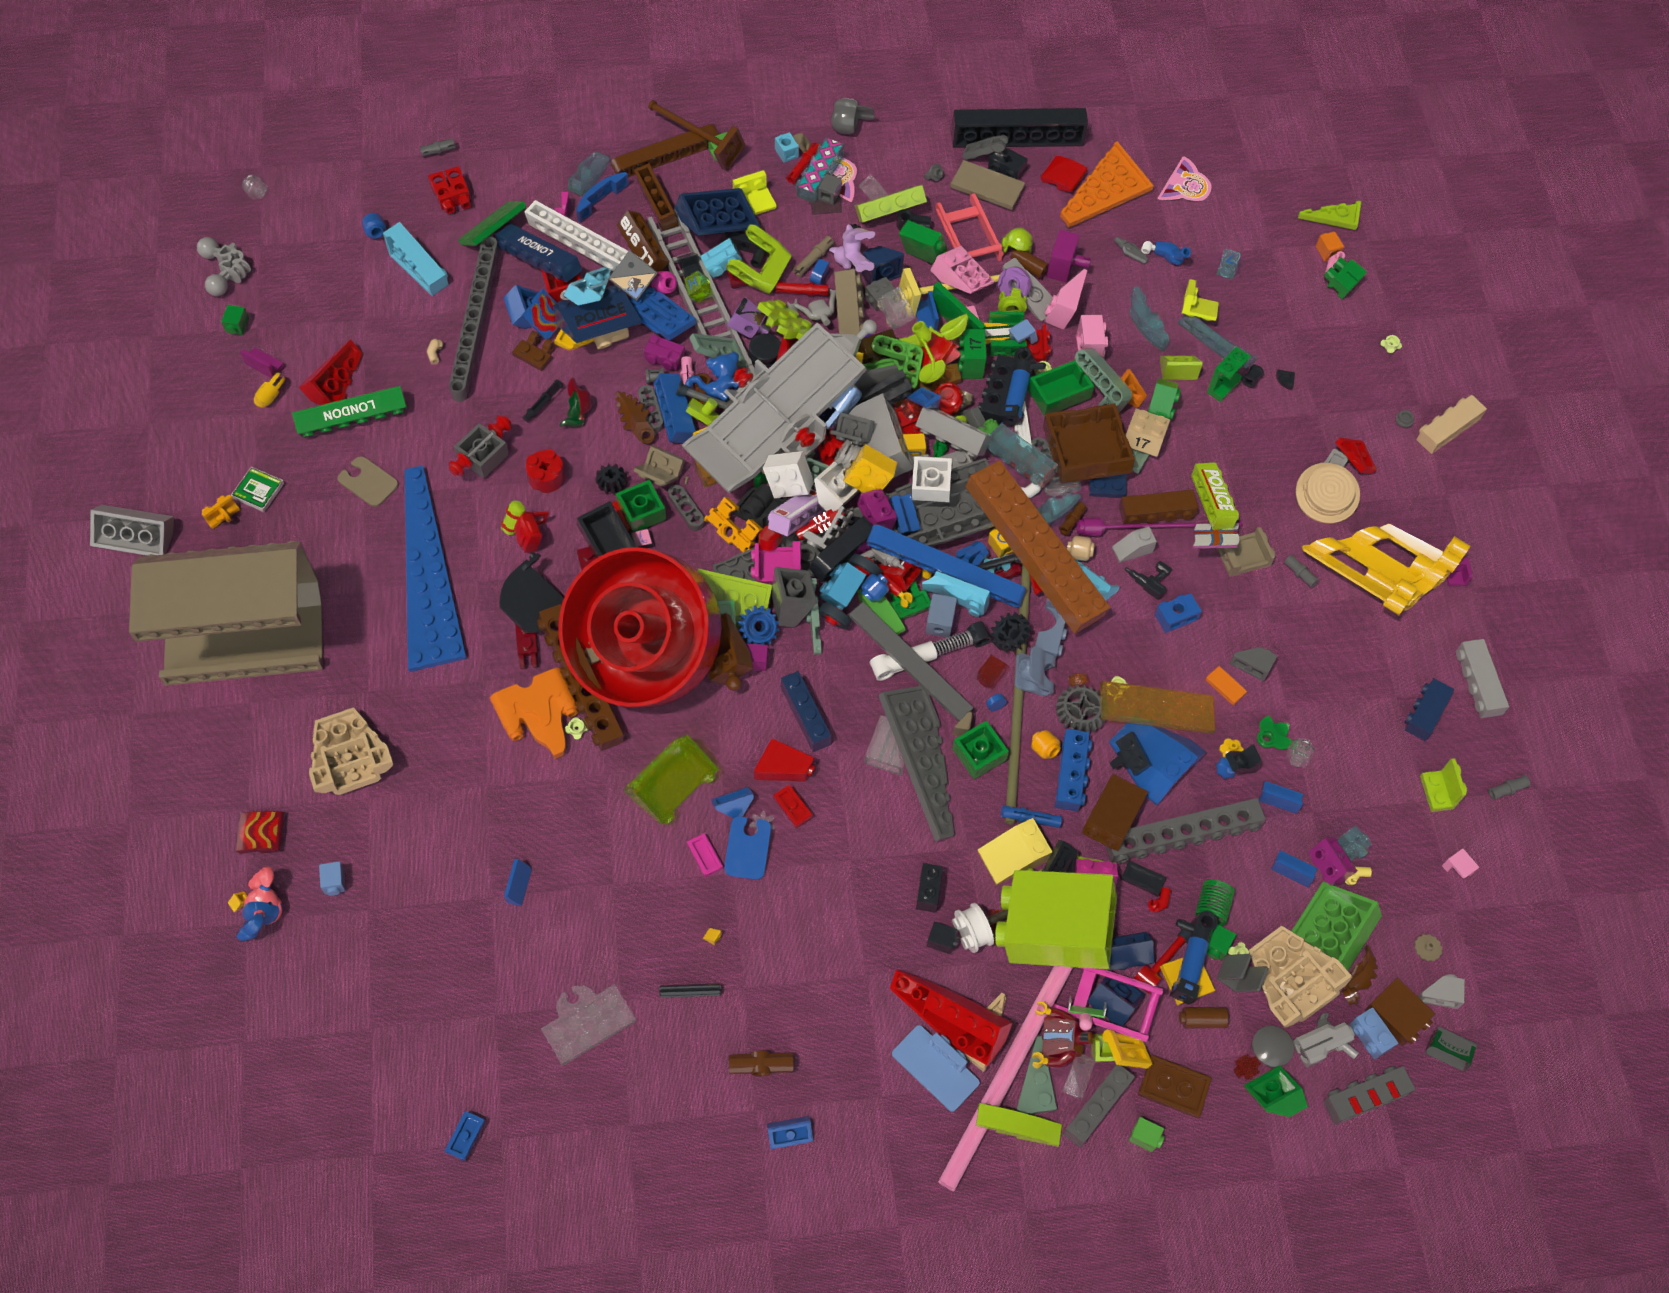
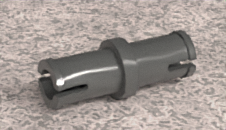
M453 138L440 142L434 141L433 144L420 146L423 157L436 153L439 155L443 151L456 149Z
M1290 555L1284 561V564L1295 572V576L1301 578L1310 588H1313L1319 582V579L1308 570V566L1303 565L1293 555Z
M1526 775L1511 781L1505 780L1503 784L1489 788V796L1492 800H1496L1505 795H1513L1518 790L1530 787V780Z

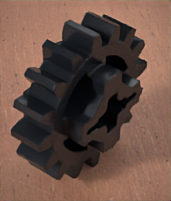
M1008 612L1005 618L1001 615V621H995L996 627H991L994 632L990 634L993 639L992 643L1005 653L1009 649L1014 652L1016 647L1022 649L1021 644H1027L1025 639L1031 637L1028 633L1032 630L1029 626L1030 622L1022 614L1018 615L1017 612H1014L1013 616Z

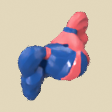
M269 866L263 867L249 881L248 886L252 891L246 897L242 911L246 922L236 934L237 939L240 941L252 940L258 935L263 924H272L281 917L283 904L275 891L271 889L274 872Z

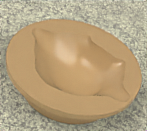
M1318 463L1307 468L1301 474L1296 484L1295 493L1299 507L1309 518L1320 523L1334 524L1346 520L1354 513L1360 501V489L1355 477L1346 468L1334 463Z

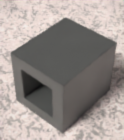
M826 174L818 187V200L834 205L842 189V179Z

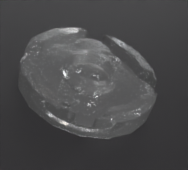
M1080 481L1050 484L1044 487L1045 494L1048 496H1059L1067 492L1075 493L1081 490Z

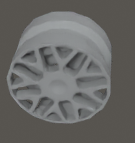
M846 440L838 451L834 462L837 464L841 463L844 468L848 469L852 465L853 460L856 459L861 447L858 445L854 446L850 440Z

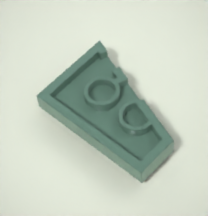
M696 333L690 336V341L696 352L711 358L737 352L739 355L737 368H746L748 366L735 339Z

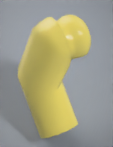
M1356 867L1358 871L1349 877L1345 883L1355 885L1360 877H1371V867Z

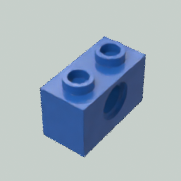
M1191 593L1187 595L1182 594L1170 602L1164 601L1160 603L1155 612V617L1164 632L1168 633L1199 620L1202 610Z

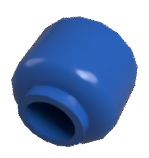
M369 213L363 218L362 227L365 234L372 239L381 238L383 232L386 231V224L382 216L377 213Z
M870 574L861 585V593L871 602L874 600L880 601L889 591V586L886 584L888 580L881 574L878 576Z

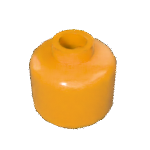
M1043 730L1033 735L1031 748L1041 758L1052 759L1060 751V741L1050 731Z

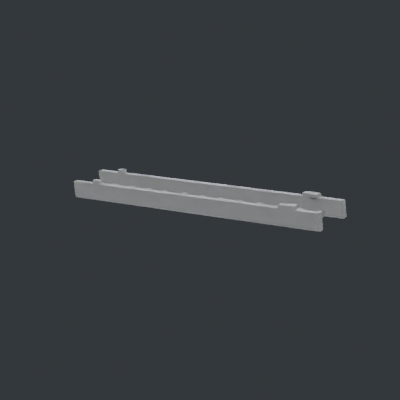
M675 209L674 212L679 227L661 232L660 229H657L652 216L648 217V226L670 261L667 267L676 277L677 289L689 314L696 318L697 324H695L698 334L707 335L705 329L725 323L728 331L714 336L735 339L748 365L746 367L748 373L754 374L755 369L737 331L727 326L731 318L700 257L701 255L688 227L681 222ZM682 232L685 238L665 245L663 242L664 237ZM688 245L691 252L698 254V263L705 277V280L698 282L697 286L706 284L709 289L708 292L689 297L686 291L690 289V285L688 283L683 284L680 278L684 276L682 270L677 271L674 265L678 263L677 258H671L668 252ZM695 283L691 284V288L697 287ZM706 298H713L715 305L695 310L692 304ZM719 310L722 318L704 324L701 323L698 316Z

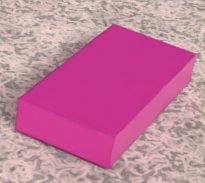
M705 833L687 841V845L705 878L723 869V865Z

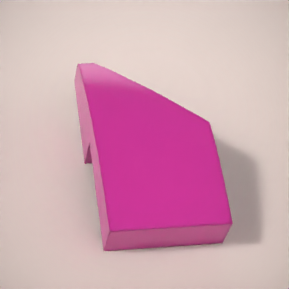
M561 192L562 207L555 208V211L565 217H568L570 208L569 193Z

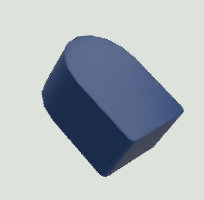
M818 259L811 273L810 282L823 285L829 274L828 261Z

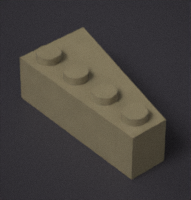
M855 269L834 272L839 334L856 335L862 330L865 317L861 275H858Z

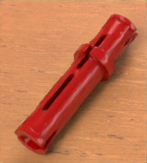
M813 142L810 148L802 154L800 161L786 177L790 184H795L808 165L814 162L815 156L821 150L820 144Z
M813 282L809 284L776 283V293L828 296L829 285L813 284Z

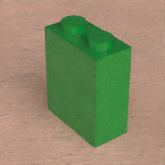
M907 220L899 232L905 251L909 255L934 264L938 255L948 252L943 234L909 220Z

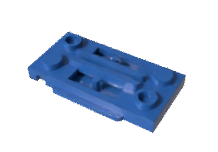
M652 286L646 289L637 301L634 298L630 299L641 322L656 334L660 333L669 341L697 324L695 317L663 293L656 291Z

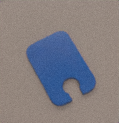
M735 817L731 822L724 870L731 877L759 880L765 873L771 825L766 820L757 819V833L753 836H748L744 833L747 817Z

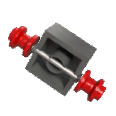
M498 415L496 417L497 422L495 424L490 423L488 429L478 423L454 446L457 460L455 462L451 460L448 463V469L453 475L462 476L464 474L463 469L467 467L482 478H485L509 455L507 444L501 439L504 430H511V421L506 416Z

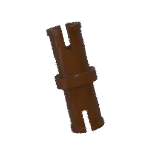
M1078 502L1073 510L1067 513L1065 521L1059 527L1060 533L1069 535L1072 528L1077 525V521L1080 520L1087 510L1084 503Z

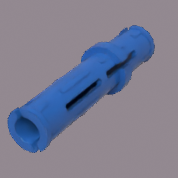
M1002 805L1000 813L1001 817L1016 819L1021 823L1033 818L1036 824L1060 828L1062 822L1060 815L1026 810L1025 807L1016 808Z

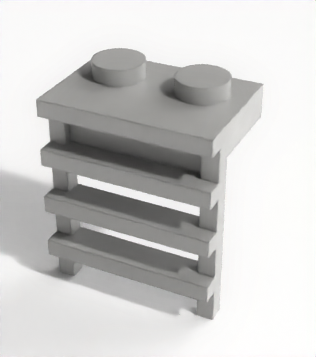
M841 506L823 538L807 529L803 537L808 539L807 543L819 550L826 549L846 531L845 528L848 523L852 524L854 522L851 520L854 513L850 511L847 517L843 516L842 513L845 507ZM839 518L844 520L841 527L836 525ZM834 528L839 530L836 536L831 535Z

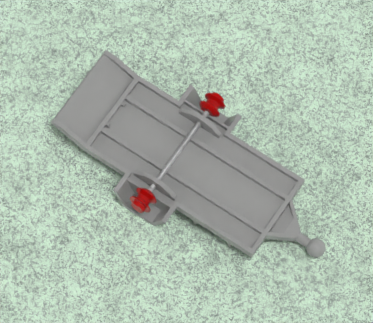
M866 320L862 325V330L856 335L830 334L820 324L816 323L769 369L758 359L755 361L754 374L748 373L747 368L738 369L734 374V382L739 383L740 388L737 390L726 389L724 391L734 402L706 429L682 444V447L728 493L756 477L763 470L769 455L780 454L783 450L786 453L803 451L806 458L825 439L827 424L818 416L828 407L832 409L831 404L850 386L854 388V382L867 371L866 367L855 357L861 340L867 334H873L877 330L876 323L873 320Z

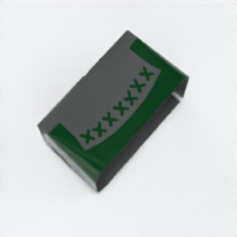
M1439 1026L1433 1031L1425 1053L1463 1071L1465 1067L1466 1071L1471 1067L1477 1044Z

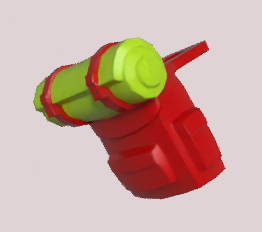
M512 501L506 508V515L501 522V529L507 535L515 534L517 543L525 553L535 552L542 538L538 525L546 523L549 512H526L524 505L520 501ZM543 516L542 519L537 521L535 520V518Z

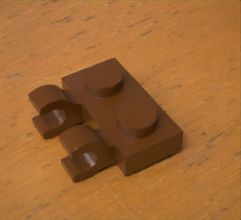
M533 330L528 340L522 339L512 351V354L534 368L543 371L552 360L550 353L555 349V346L552 345L554 341L547 338L543 343L542 349L536 347L541 339L538 338L539 333Z

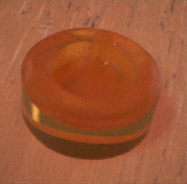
M1076 673L1068 677L1069 685L1088 682L1087 674Z

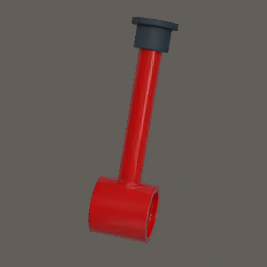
M1180 928L1181 931L1177 934L1178 938L1153 967L1150 968L1144 965L1134 979L1157 986L1162 979L1158 975L1161 970L1160 966L1166 964L1178 949L1188 942L1191 932Z

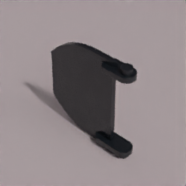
M535 552L529 556V561L526 559L507 577L499 597V608L525 633L544 632L543 630L540 631L537 624L539 612L559 604L562 606L564 600L531 567L541 557L539 553L536 554Z

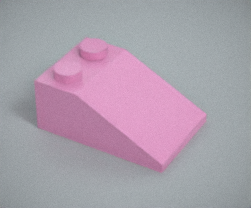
M1083 269L1061 288L1057 295H1053L1050 305H1047L1044 312L1046 323L1064 330L1077 309L1087 273L1086 269Z

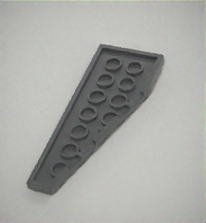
M922 686L882 692L878 695L934 840L936 842L954 836L952 813L949 812L947 803L950 801V798L945 788V785L948 783L944 755L941 754L940 744L942 743V738L938 735L940 723L930 696Z

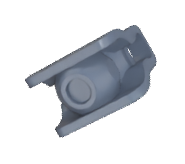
M1037 646L1031 648L1030 656L1024 653L1018 654L1016 657L1015 686L1020 690L1032 692L1040 696L1053 694L1054 683L1046 677L1044 670L1055 667L1056 658Z

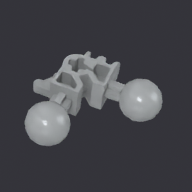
M204 237L197 243V252L205 259L216 257L221 271L219 274H212L206 278L205 289L212 296H221L228 289V279L240 283L241 279L246 277V273L251 271V267L245 261L243 253L236 249L235 243L219 248V244L214 238Z

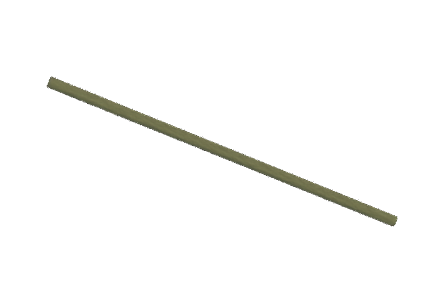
M1022 564L1021 585L1026 588V592L1019 607V615L1022 614L1028 620L1031 579L1029 572ZM1021 644L1022 649L1017 647L1016 657L1020 653L1026 654V644ZM1015 679L1006 806L1016 807L1023 705V690L1015 686ZM1005 818V823L1015 824V819Z

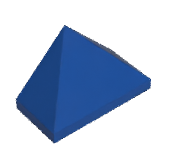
M923 387L908 396L910 401L925 408H939L940 406L939 394Z
M746 787L713 798L711 802L715 809L732 818L743 817L754 796L750 788Z

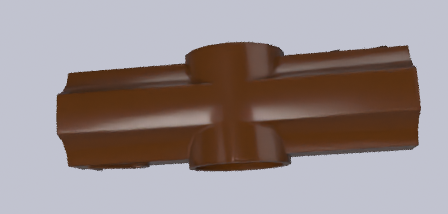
M754 1051L751 1054L729 1055V1075L752 1074L753 1076L762 1077L769 1076L771 1073H793V1053Z

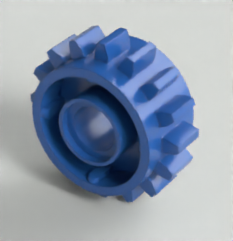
M752 606L751 610L745 609V615L740 614L742 619L737 622L740 625V628L737 630L741 632L742 639H746L745 644H750L751 642L752 644L764 645V642L771 644L770 639H776L774 634L776 631H779L776 628V624L779 621L774 619L776 614H770V608L764 610V606H759L757 610L756 606ZM757 621L762 625L759 632L754 628V624Z

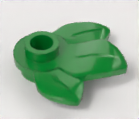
M1266 716L1261 720L1259 724L1260 732L1257 735V742L1260 746L1285 750L1294 744L1290 738L1286 737L1289 731L1288 723H1274L1270 716Z

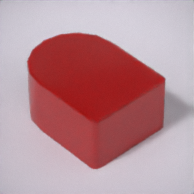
M765 526L759 534V548L765 551L775 550L783 541V534L770 530L768 526Z

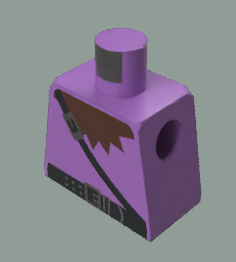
M746 297L742 299L727 324L730 328L749 338H753L756 332L763 334L768 333L771 329L762 323L766 315L757 309V306Z

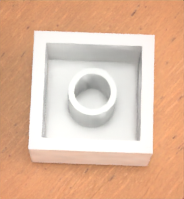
M803 451L769 455L763 466L774 498L809 494L814 480Z
M914 457L912 500L949 502L952 458Z

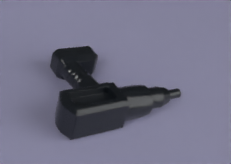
M1159 561L1155 566L1156 571L1159 573L1155 577L1153 575L1147 577L1127 567L1124 569L1129 572V575L1135 579L1136 583L1144 587L1143 590L1158 600L1164 596L1167 587L1159 582L1171 573V567Z

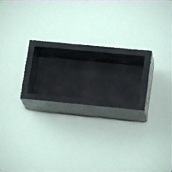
M611 501L577 517L576 525L595 558L617 549L636 547Z

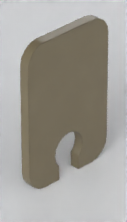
M357 457L351 462L353 467L361 470L360 475L352 477L346 470H343L338 475V482L372 507L380 506L398 488L395 478L365 457Z

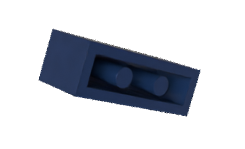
M1435 678L1429 684L1425 683L1420 692L1423 696L1421 698L1418 697L1413 705V708H1415L1414 713L1410 712L1405 720L1407 723L1405 731L1426 741L1432 734L1455 689Z
M1147 931L1113 937L1110 968L1104 970H1125L1128 967H1142L1154 963L1153 940Z

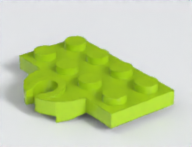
M781 300L760 302L757 309L768 316L766 325L774 327V325L778 326L777 332L783 334L784 339L797 338L799 340L813 327L810 321L801 318L797 311L789 309L786 303Z
M697 569L709 584L717 601L734 600L737 629L740 628L737 622L742 619L740 614L745 615V609L751 610L752 606H756L757 610L759 606H764V610L768 608L772 585Z

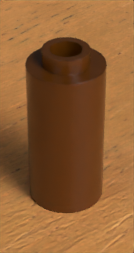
M1014 249L1011 253V260L1016 258L1025 270L1039 279H1042L1048 271L1049 263L1027 251Z
M1183 1007V1010L1179 1012V1023L1183 1024L1184 1029L1227 1028L1228 1011L1226 1007Z

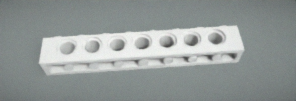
M536 200L525 211L530 226L612 271L616 269L628 253L626 249Z

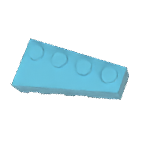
M400 222L383 232L389 255L431 296L449 285L446 271L437 265L434 259L429 256Z

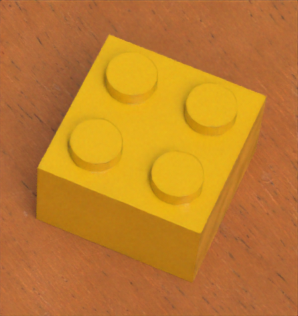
M865 444L859 451L856 459L853 460L852 465L846 469L843 481L863 493L877 489L883 490L894 477L897 462Z

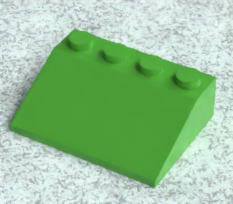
M1322 882L1291 932L1303 938L1305 942L1313 947H1318L1331 958L1334 957L1339 960L1348 971L1382 917L1378 902Z

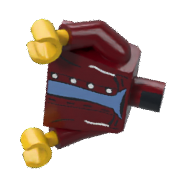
M1037 1002L1036 1005L1042 1006L1044 1011L1035 1010V1014L1038 1016L1048 1014V1017H1044L1042 1054L1035 1052L1032 1055V1058H1038L1040 1062H1033L1032 1065L1034 1068H1040L1043 1064L1046 1067H1064L1072 1062L1075 1057L1082 1055L1083 1045L1093 1043V1034L1091 1031L1084 1032L1080 1028L1077 1019L1066 1011L1054 1007L1049 1009L1045 1002Z

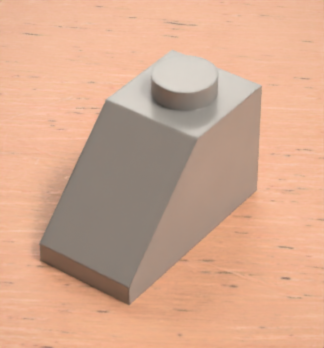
M1145 527L1128 534L1113 545L1112 550L1118 562L1122 563L1153 553L1157 541L1150 527Z
M1447 974L1424 990L1418 997L1425 1004L1458 1009L1464 1004L1465 979Z

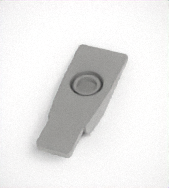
M1016 258L1005 263L1002 267L1003 270L1010 267L1024 269ZM1025 270L1031 280V289L1026 300L1027 308L1039 321H1043L1046 318L1044 314L1048 304L1050 305L1052 296L1033 275ZM1013 280L1011 283L1012 288L1017 287V282L1015 280Z

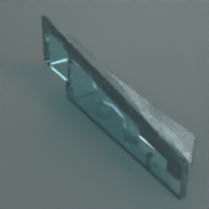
M1184 315L1177 321L1180 326L1223 359L1236 346L1251 356L1243 365L1245 369L1258 359V356L1213 331L1197 317Z

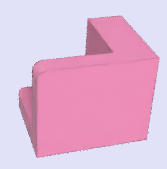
M1464 849L1454 854L1442 865L1447 872L1454 868L1463 879L1474 874L1479 868Z

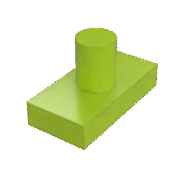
M692 398L686 409L687 413L708 426L719 416V414L714 412L718 403L712 398H709L705 405Z

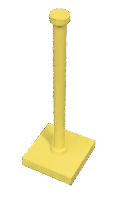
M905 268L902 272L898 294L908 318H912L916 315L921 295L928 294V291L933 293L934 285L918 288L911 269ZM994 275L990 277L995 282H998L1000 275ZM942 284L947 290L957 289L950 285Z

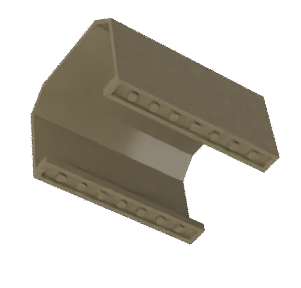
M289 541L288 543L279 544L269 543L258 546L249 545L247 547H228L227 549H208L206 551H188L185 553L171 552L164 555L150 554L138 557L132 564L129 633L135 642L165 639L164 670H159V678L165 686L323 670L322 601L319 583L301 541Z

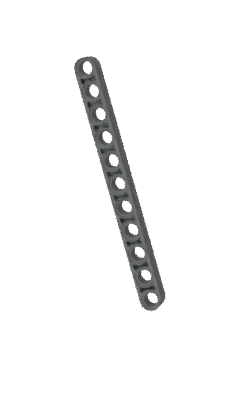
M488 236L481 242L449 383L451 396L456 402H463L468 397L498 262V244L496 238Z

